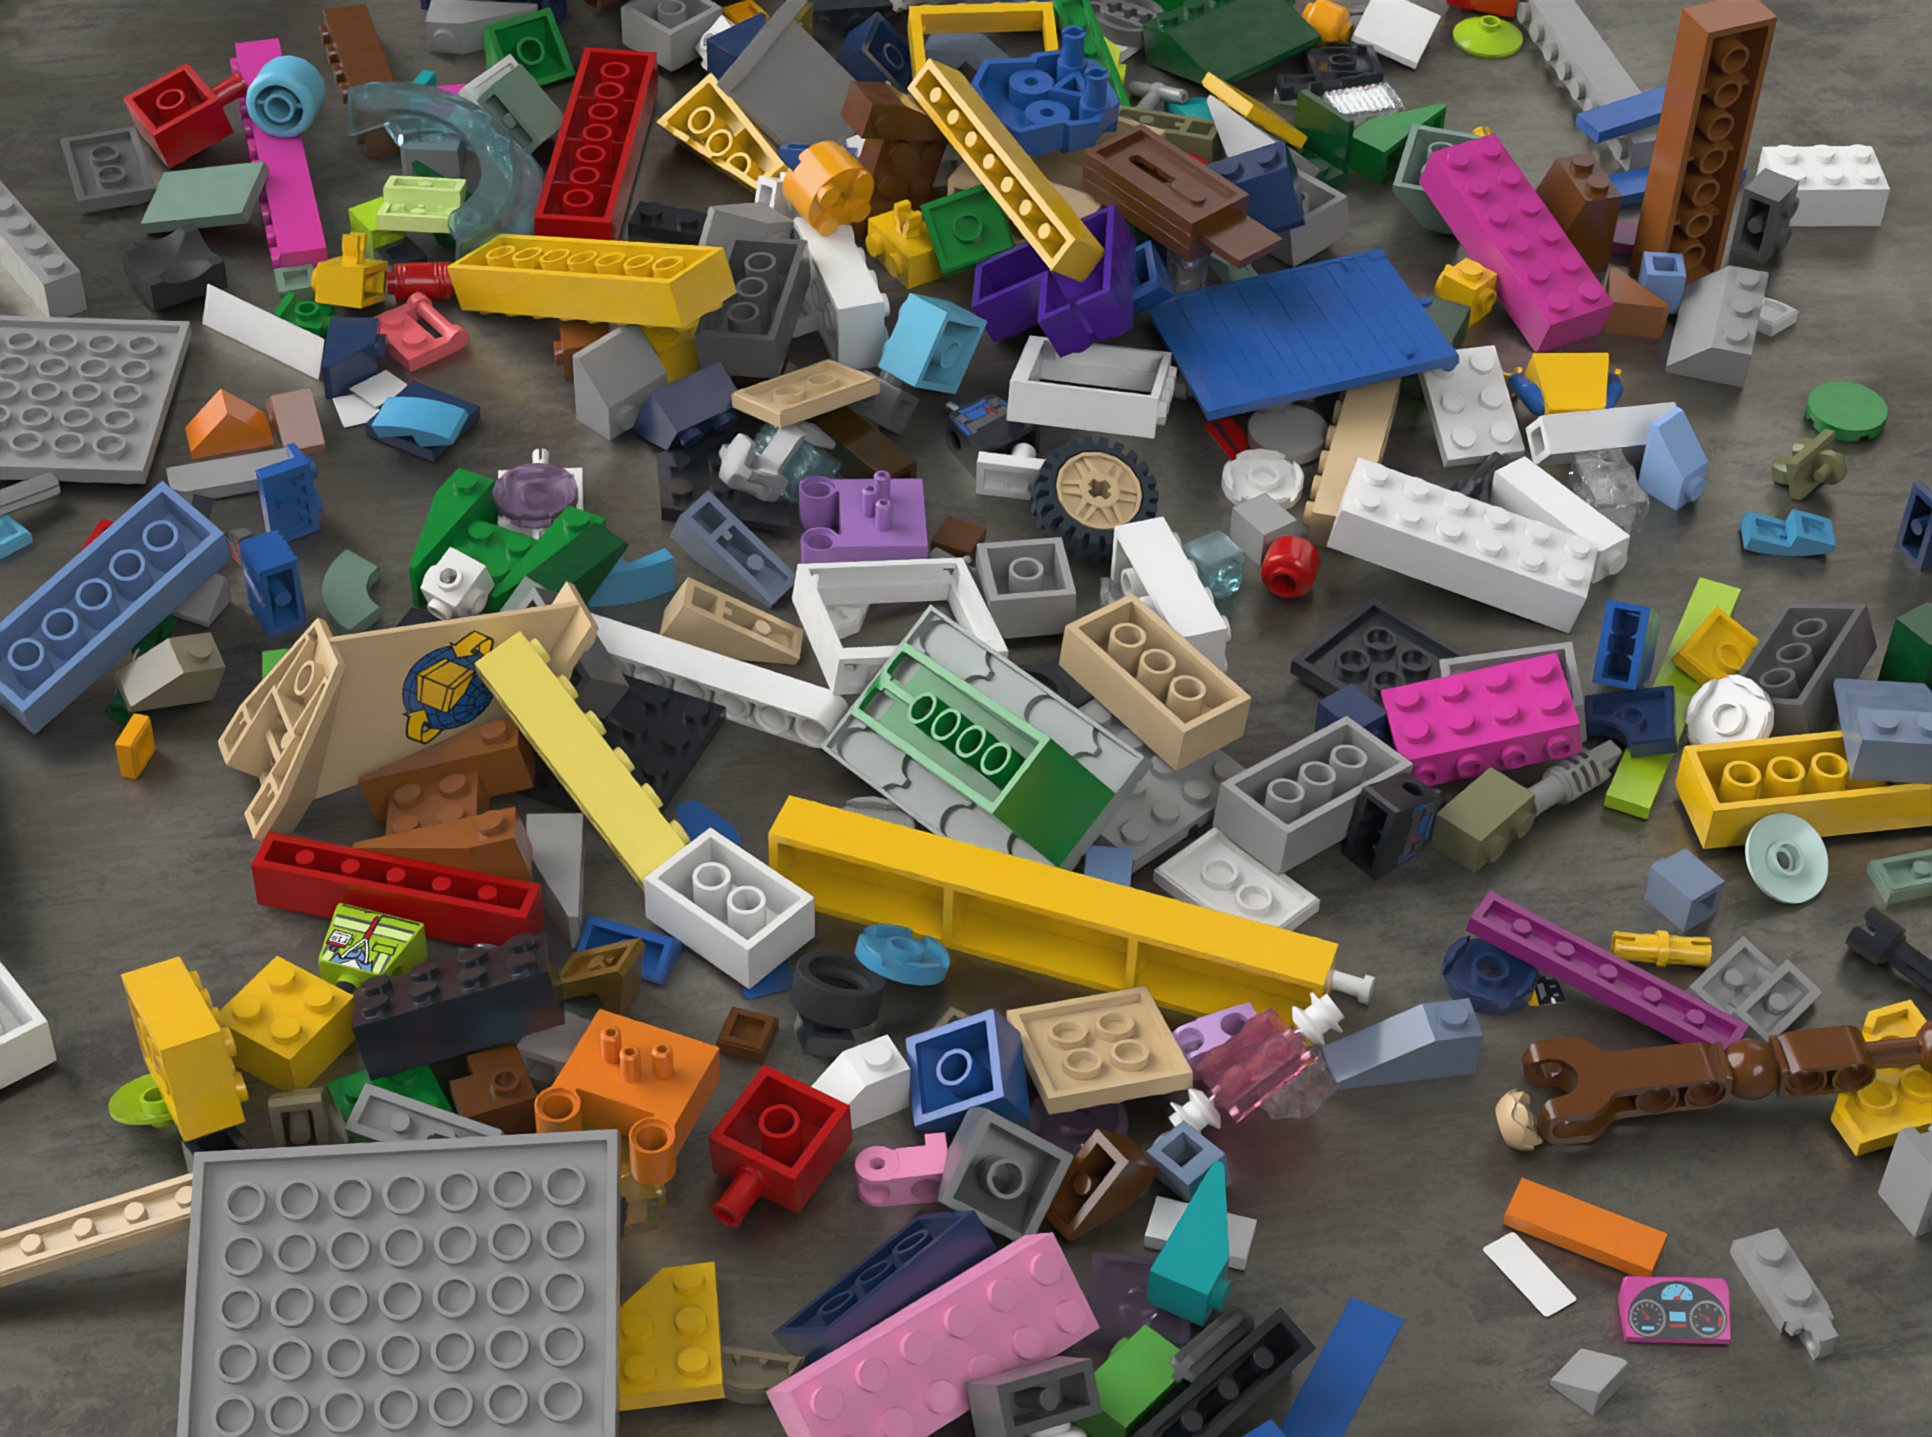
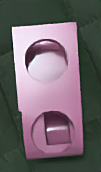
M945 1132L925 1134L924 1146L896 1148V1150H891L884 1146H872L861 1151L855 1160L856 1192L859 1199L865 1204L876 1207L938 1202L937 1199L948 1151Z

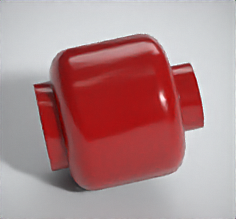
M1297 536L1277 538L1269 546L1260 570L1263 584L1269 591L1281 598L1296 599L1306 595L1312 589L1321 565L1319 552L1306 539Z

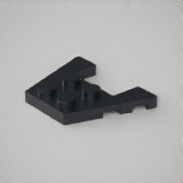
M1327 41L1326 46L1314 45L1288 57L1303 58L1308 74L1277 75L1276 90L1280 101L1297 100L1298 92L1303 89L1309 90L1316 96H1324L1383 87L1384 73L1373 45Z
M767 423L697 442L686 448L679 447L657 453L662 520L677 522L679 516L709 490L752 533L755 532V528L774 531V538L790 539L787 501L744 504L742 491L728 487L719 478L722 464L719 451L723 444H731L739 433L745 434L755 442V450L762 455L778 432L777 426Z

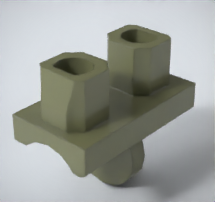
M1824 429L1814 439L1801 437L1793 445L1792 458L1779 456L1772 462L1773 482L1789 486L1790 499L1802 500L1821 482L1827 485H1836L1845 478L1847 474L1845 457L1843 454L1836 453L1833 450L1836 431Z

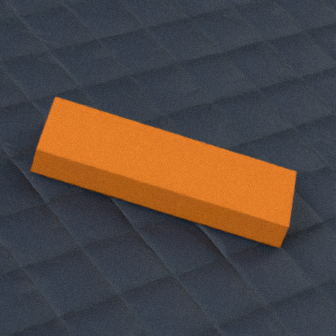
M1521 1178L1503 1220V1225L1633 1276H1652L1668 1235L1660 1230L1525 1178Z

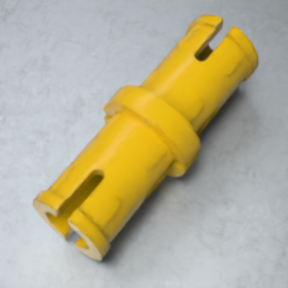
M1657 930L1655 934L1613 931L1611 953L1627 962L1654 963L1655 968H1666V964L1708 968L1711 961L1712 945H1710V937H1682L1669 935L1668 931Z

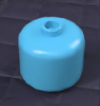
M292 55L279 56L267 62L249 86L246 106L253 122L265 133L278 138H293L307 131L325 105L327 90L323 77L311 63L303 58Z

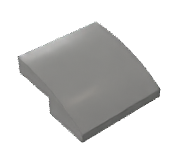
M1744 935L1685 991L1747 1023L1749 1027L1743 1039H1755L1767 1045L1769 1036H1780L1823 993L1788 959L1777 967Z

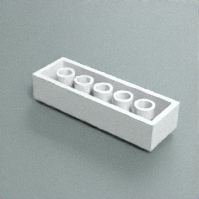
M1358 457L1344 491L1327 547L1569 634L1587 599L1599 544L1582 536L1573 535L1548 526L1543 522L1531 520L1506 511L1499 506H1492L1467 497L1460 492L1428 483L1421 478L1412 477L1384 467L1379 463L1370 462Z

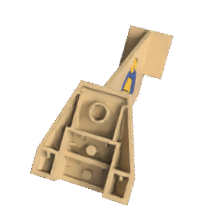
M566 581L552 605L335 637L332 636L326 620L317 618L239 706L218 740L226 766L256 776L260 780L261 788L244 813L253 839L263 842L268 832L279 834L293 832L314 799L358 785L359 777L472 727L484 725L494 720L510 719L477 675L475 662L517 632L521 631L529 642L536 638L550 656L551 661L546 665L556 678L563 674L570 680L573 668L582 654L592 647L596 638V632L599 629L574 584Z

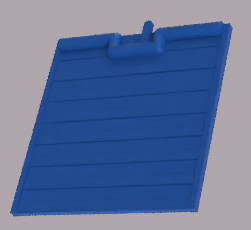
M1381 248L1177 293L1163 305L1145 310L1166 349L1172 353L1174 363L1207 421L1442 368L1443 371L1450 372L1459 364V354L1449 344L1424 310V308L1432 305L1431 299H1416Z

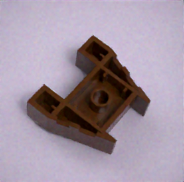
M851 81L841 116L861 139H865L858 161L872 175L874 181V190L869 202L871 206L869 215L861 222L849 224L852 226L855 239H862L868 235V219L894 210V203L907 199L911 202V209L914 212L919 210L922 213L920 205L943 198L933 187L949 140L913 95L909 93L906 95L897 91L894 86L885 82Z

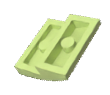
M390 175L383 187L384 203L376 214L377 230L454 234L464 205L467 179Z

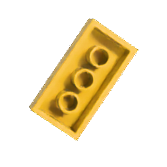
M179 956L121 974L145 1064L184 1142L244 1123L245 1118L241 1103L249 1101L242 1074L240 1071L236 1072L232 1057L237 1056L234 1039L229 1027H224L219 1009L213 1007L207 988L203 989L197 971L188 972Z

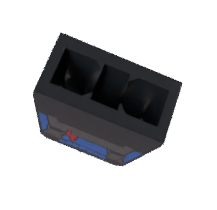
M986 394L970 403L965 402L960 397H953L946 403L943 414L947 418V447L975 479L979 451L1011 455L1015 445L1026 443L1035 449L1036 454L1039 453L1041 425L1007 421L1008 402L995 394Z
M1407 773L1362 787L1342 855L1375 881L1380 879L1427 846L1434 827L1436 813L1447 805L1445 796L1437 788H1429L1415 776Z

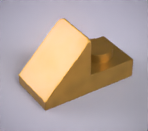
M636 938L573 953L559 973L563 985V999L581 995L587 997L596 993L611 1013L622 1015L640 987L646 944L641 938Z

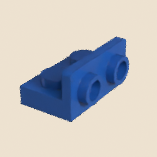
M295 443L286 445L287 460L255 470L266 532L279 530L281 535L284 536L285 541H291L320 531L318 513L323 511L320 496L313 485V479H316L318 476L312 457L309 454L304 455Z

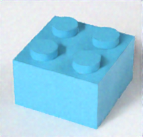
M910 293L907 300L900 307L899 319L891 337L883 346V356L878 367L914 387L956 394L988 321L952 302Z

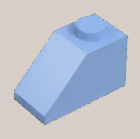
M1674 407L1651 423L1637 484L1639 489L1675 511L1689 501L1697 500L1702 495L1707 484L1705 474L1708 466V460L1684 411L1679 407Z

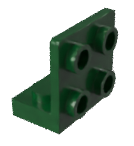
M1300 90L1297 97L1294 127L1308 138L1302 148H1296L1286 142V145L1320 169L1315 177L1316 179L1334 189L1347 183L1355 125L1354 120L1309 90Z

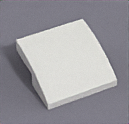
M1370 0L1351 41L1358 44L1373 45L1375 52L1415 69L1441 16L1407 0Z

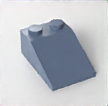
M1835 678L1833 686L1850 778L1856 780L1932 784V692L1926 684Z

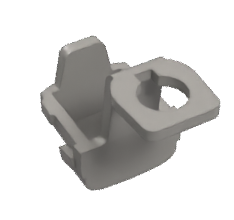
M800 421L780 428L763 454L760 455L755 450V442L747 435L739 433L731 444H723L719 451V456L722 460L719 478L732 489L747 492L760 500L775 502L789 483V480L782 475V471L804 440L813 445L834 449L836 442L815 424Z

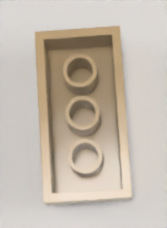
M1133 593L1065 626L1059 665L1175 771L1243 736L1252 697Z

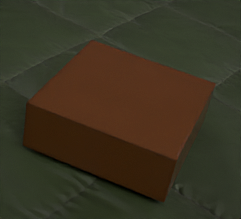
M948 516L931 540V551L938 547L956 558L970 556L972 561L976 555L977 544L984 543L986 540V527Z
M732 1006L716 1041V1046L720 1047V1054L763 1064L778 1032L779 1018Z

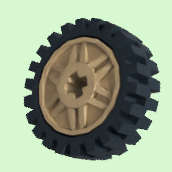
M1092 436L1082 437L1079 444L1075 438L1068 440L1064 447L1060 444L1053 450L1051 455H1048L1034 481L1030 501H1033L1031 505L1032 516H1037L1035 524L1039 531L1047 529L1044 538L1062 537L1065 552L1068 548L1074 549L1072 558L1081 560L1085 554H1088L1089 562L1098 563L1102 556H1104L1106 562L1112 561L1115 526L1153 519L1156 516L1159 491L1154 490L1157 484L1154 475L1147 476L1150 468L1145 461L1138 465L1136 464L1139 455L1133 450L1127 455L1121 453L1125 445L1117 441L1113 448L1108 447V438L1099 437L1096 444H1093Z

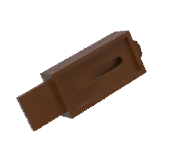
M1142 123L1084 151L1082 190L1106 207L1115 204L1125 220L1187 262H1191L1213 251L1238 269H1241L1282 247L1283 238L1247 215L1250 194Z

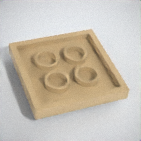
M1146 986L1007 1010V1021L1020 1031L1024 1063L1048 1114L1072 1112L1087 1107L1120 1103L1125 1100L1153 1095H1165L1174 1091L1193 1088V1071Z

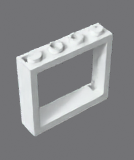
M1029 336L1010 380L1006 420L1154 439L1158 425L1165 426L1166 417L1169 413L1170 402H1172L1173 391L1176 386L1177 367L1171 366V352L1093 343L1087 350L1081 353H1071L1060 358L1048 338ZM1040 379L1119 389H1128L1151 392V395L1085 388L1053 383H1044L1039 381Z
M963 558L797 565L792 601L832 695L861 694L899 645L843 648L825 608L827 605L947 600L961 627L1005 658L1008 657L1009 651ZM954 568L953 575H950L948 570L943 569Z

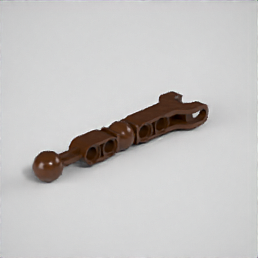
M1932 1019L1927 1020L1915 1037L1866 1042L1862 1031L1858 1027L1841 1025L1791 1031L1778 1037L1777 1035L1769 1036L1768 1045L1759 1040L1745 1038L1730 1043L1725 1050L1722 1042L1718 1041L1714 1042V1044L1692 1042L1605 1051L1586 1040L1577 1037H1563L1542 1040L1531 1044L1524 1052L1521 1062L1525 1076L1535 1087L1559 1088L1569 1093L1549 1099L1542 1106L1538 1117V1125L1544 1140L1558 1145L1586 1143L1600 1137L1606 1131L1608 1125L1616 1119L1704 1109L1719 1103L1729 1104L1731 1095L1742 1100L1755 1101L1769 1096L1774 1089L1777 1098H1783L1785 1095L1809 1097L1861 1090L1871 1084L1876 1077V1069L1918 1064L1923 1070L1932 1075Z

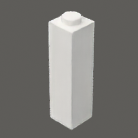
M1669 402L1542 415L1526 427L1532 461L1537 466L1643 456L1651 423L1676 407V403Z
M1524 456L1494 472L1489 500L1492 506H1499L1506 511L1531 520L1543 522L1548 526L1573 535L1582 536L1599 544L1591 578L1593 584L1609 575L1617 574L1624 568L1627 561L1626 554L1630 535Z

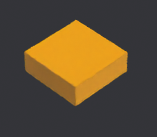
M745 0L722 8V15L735 24L759 13L766 15V23L769 20V15L753 0Z
M134 713L115 743L122 777L137 779L156 750L149 716Z

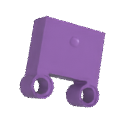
M878 471L874 474V479H830L824 476H811L800 483L799 523L806 529L801 537V564L927 559L928 541L922 479H891V475L888 472ZM834 525H839V534L831 530Z

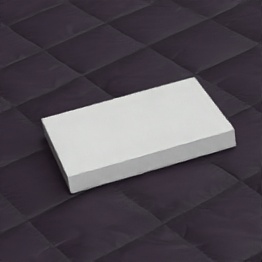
M1215 827L1154 869L1153 882L1177 900L1252 921L1270 924L1289 931L1294 930L1319 911L1320 899L1283 873L1279 876Z

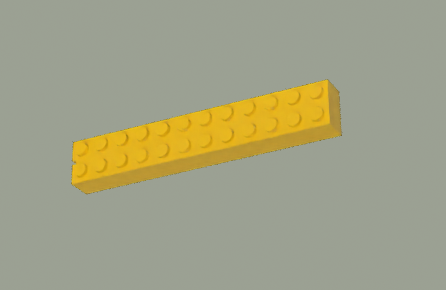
M791 795L788 796L768 833L769 867L815 897V911L867 926L876 924L904 926L909 928V930H913V938L923 941L924 936H930L946 948L1104 992L1146 986L1158 1007L1198 1018L1250 1002L1267 1033V1037L1283 1041L1298 1029L1292 1020L1293 1006L1305 1011L1312 1005L1311 992L1318 999L1325 994L1329 997L1331 996L1332 977L1334 975L1339 944L1317 937L1300 934L1270 924L1252 921L1225 912L1204 908L1177 899L1156 895L1129 886L1108 882L1085 874L1071 872ZM1305 1036L1295 1043V1045L1313 1050L1315 1048V1045L1311 1044Z

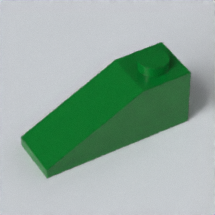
M1438 103L1368 120L1353 132L1349 168L1381 183L1398 170L1412 124L1443 129L1447 105Z

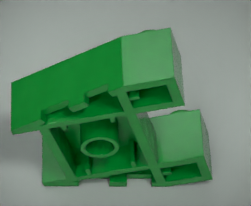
M458 468L437 490L409 565L413 606L420 607L426 600L420 589L426 572L431 566L437 565L447 550L452 547L486 566L495 586L488 594V599L482 612L488 614L500 612L528 573L595 522L606 528V518L568 505L540 539H534L494 525L498 520L495 480Z

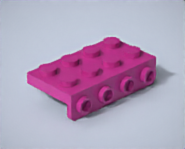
M1557 653L1381 690L1384 710L1387 712V721L1395 750L1413 763L1411 775L1428 787L1465 778H1474L1482 775L1490 767L1497 771L1517 769L1535 763L1563 759L1576 755L1582 750L1580 722Z

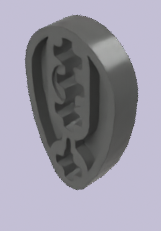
M1089 0L1103 36L1113 44L1120 46H1144L1143 23L1156 18L1158 13L1163 12L1161 6L1152 0Z

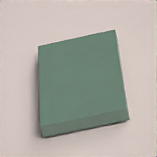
M260 161L164 172L140 224L146 234L175 231L179 226L191 222L197 228L248 223L270 171L266 163Z

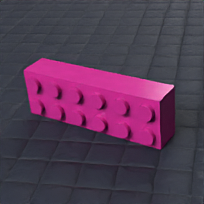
M1496 134L1431 152L1419 181L1420 185L1472 261L1478 262L1483 267L1497 273L1495 286L1497 298L1534 352L1541 353L1599 334L1614 306L1613 301Z

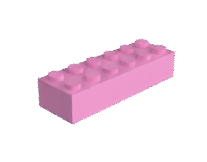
M1053 1232L1024 1235L766 1391V1394L788 1437H927L970 1410L966 1382L1053 1358L1099 1329L1100 1326Z

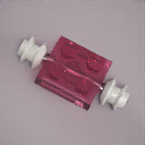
M1311 992L1312 1005L1305 1011L1295 1006L1292 1007V1020L1298 1029L1293 1025L1289 1028L1271 1007L1262 1014L1251 1017L1238 1033L1224 1044L1210 1049L1205 1054L1203 1060L1193 1067L1210 1089L1207 1092L1210 1098L1208 1099L1200 1090L1189 1088L1190 1101L1183 1106L1171 1102L1170 1104L1176 1112L1168 1118L1175 1127L1184 1120L1201 1134V1130L1208 1124L1217 1129L1221 1128L1220 1114L1215 1109V1106H1217L1218 1109L1224 1107L1237 1123L1316 1061L1304 1045L1306 1040L1303 1037L1305 1036L1311 1044L1324 1047V1033L1330 1029L1340 1033L1343 1032L1338 1022L1345 1018L1327 994L1318 999Z

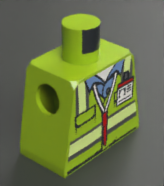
M339 903L335 909L319 955L318 964L321 979L354 996L355 988L361 987L363 982L372 977L387 975L392 978L409 973L411 968L425 962L428 957L424 924Z

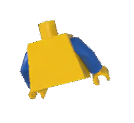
M1533 353L1525 376L1523 375L1522 367H1515L1514 373L1511 374L1502 370L1508 393L1515 394L1527 409L1538 418L1542 415L1614 408L1624 389L1620 380L1622 370L1615 369L1614 373L1608 372V353Z

